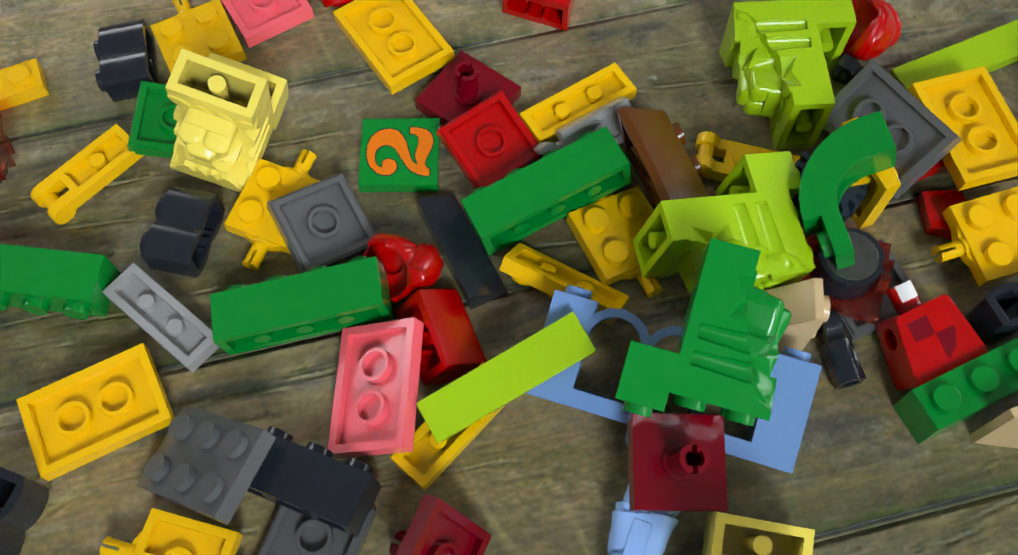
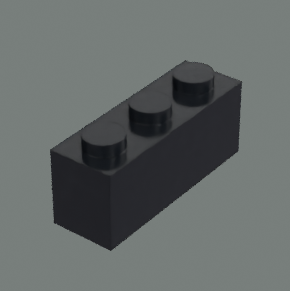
M269 426L267 432L275 436L276 439L247 492L277 505L285 506L289 510L315 519L351 536L358 537L381 489V485L374 475L371 474L373 468L354 458H348L346 463L331 458L333 453L329 449L314 442H308L306 447L292 442L293 436L279 428Z

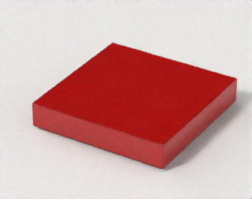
M502 90L440 127L436 132V135L474 189L489 186L505 178L512 170L524 168L540 160L545 155L535 153L534 148L539 143Z

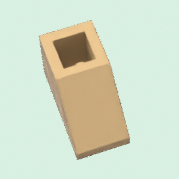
M812 278L766 290L768 294L781 299L784 303V308L792 314L789 324L779 340L778 350L783 351L784 347H789L802 351L810 339L815 338L817 330L822 323L828 321L831 307L830 298L824 295L823 279Z

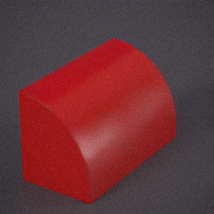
M418 289L395 311L398 320L415 317L424 323L420 377L424 386L438 385L456 380L477 368L482 362H487L457 289Z

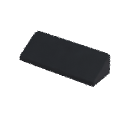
M438 195L417 199L418 212L469 309L472 310L506 294V287L455 195Z

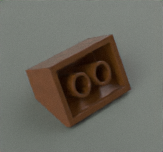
M623 107L617 110L624 149L654 210L660 201L717 196L711 186L705 188L700 179L703 176L701 165L695 154L688 156L683 146L686 144V139L678 122L671 124L666 112L663 110Z

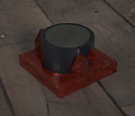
M846 227L854 248L855 265L837 270L832 256L823 257L816 234L808 237L805 236L806 242L813 252L815 268L801 281L812 278L823 279L824 295L830 298V311L837 310L842 316L875 324L879 319L882 298L886 294L892 280V275H889L894 266L895 260L889 259L891 244L878 241L869 233L858 228Z

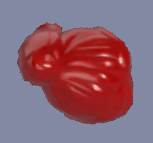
M851 0L857 22L840 56L841 58L844 54H848L857 60L868 61L880 56L888 47L897 44L901 35L902 23L898 12L890 3L884 0Z
M380 233L371 236L367 242L368 247L362 255L367 257L376 256L387 273L390 300L395 303L413 294L419 287H428L435 284L442 275V268L444 266L440 252L433 244L421 243L417 245L409 239L396 234Z

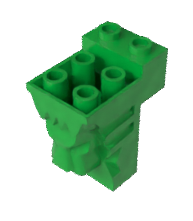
M713 238L709 240L703 249L676 352L631 340L615 397L624 401L623 410L651 418L653 409L664 412L669 393L675 394L673 402L676 405L700 412H705L706 404L721 407L719 415L724 416L725 419L745 425L754 426L756 417L767 421L770 420L777 378L770 377V374L779 356V340L786 330L792 314L784 308V303L781 299L754 287L758 273L756 267L760 250Z

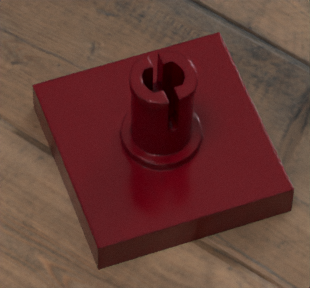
M461 50L415 99V105L417 110L428 117L440 118V124L444 126L501 90L511 105H513L521 96V86Z
M634 413L627 415L630 511H728L724 416L652 413L650 418Z
M424 494L408 530L398 531L394 536V539L400 541L401 544L397 545L391 542L389 553L390 555H484L492 535L440 498Z

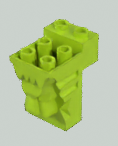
M774 0L733 3L719 55L726 67H732V77L737 79L736 103L743 105L744 112L747 115L769 117L770 137L773 138L775 150L813 148L836 104L828 70H834L857 22L851 0Z
M791 152L745 154L716 189L715 193L717 196L660 201L633 239L642 277L666 278L679 273L687 291L691 294L703 249L709 240L713 238L761 251L756 267L758 273L754 287L766 291L801 281L815 268L812 249L806 242L799 222V212L792 202V199L799 193L801 174L794 164Z

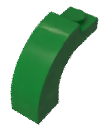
M881 110L852 120L832 132L815 149L801 177L799 205L805 236L808 237L816 234L823 257L832 256L837 270L855 265L854 248L839 211L842 196L859 179L895 167L896 146Z

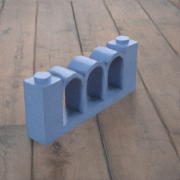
M567 285L565 292L554 291L544 325L545 328L569 313L574 312L590 338L594 328L602 321L622 319L630 323L637 330L641 343L654 346L664 337L680 336L682 330L680 326H669L657 330L649 337L646 326L636 315L625 309L615 308L597 312L599 303L590 300L592 291ZM784 347L770 374V377L777 378L770 420L767 421L756 417L754 426H749L746 438L724 431L725 454L791 474L793 473L822 369L821 365L809 362L811 358L810 353ZM583 360L527 392V394L626 424H628L627 415L631 414V412L622 409L624 401L576 387ZM689 408L687 414L701 413L700 411H696ZM653 410V412H652V413L664 414V413H661V412H658V411H654V410Z

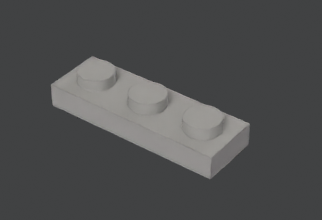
M134 262L102 291L110 301L191 373L197 370L219 348L213 342L212 330Z

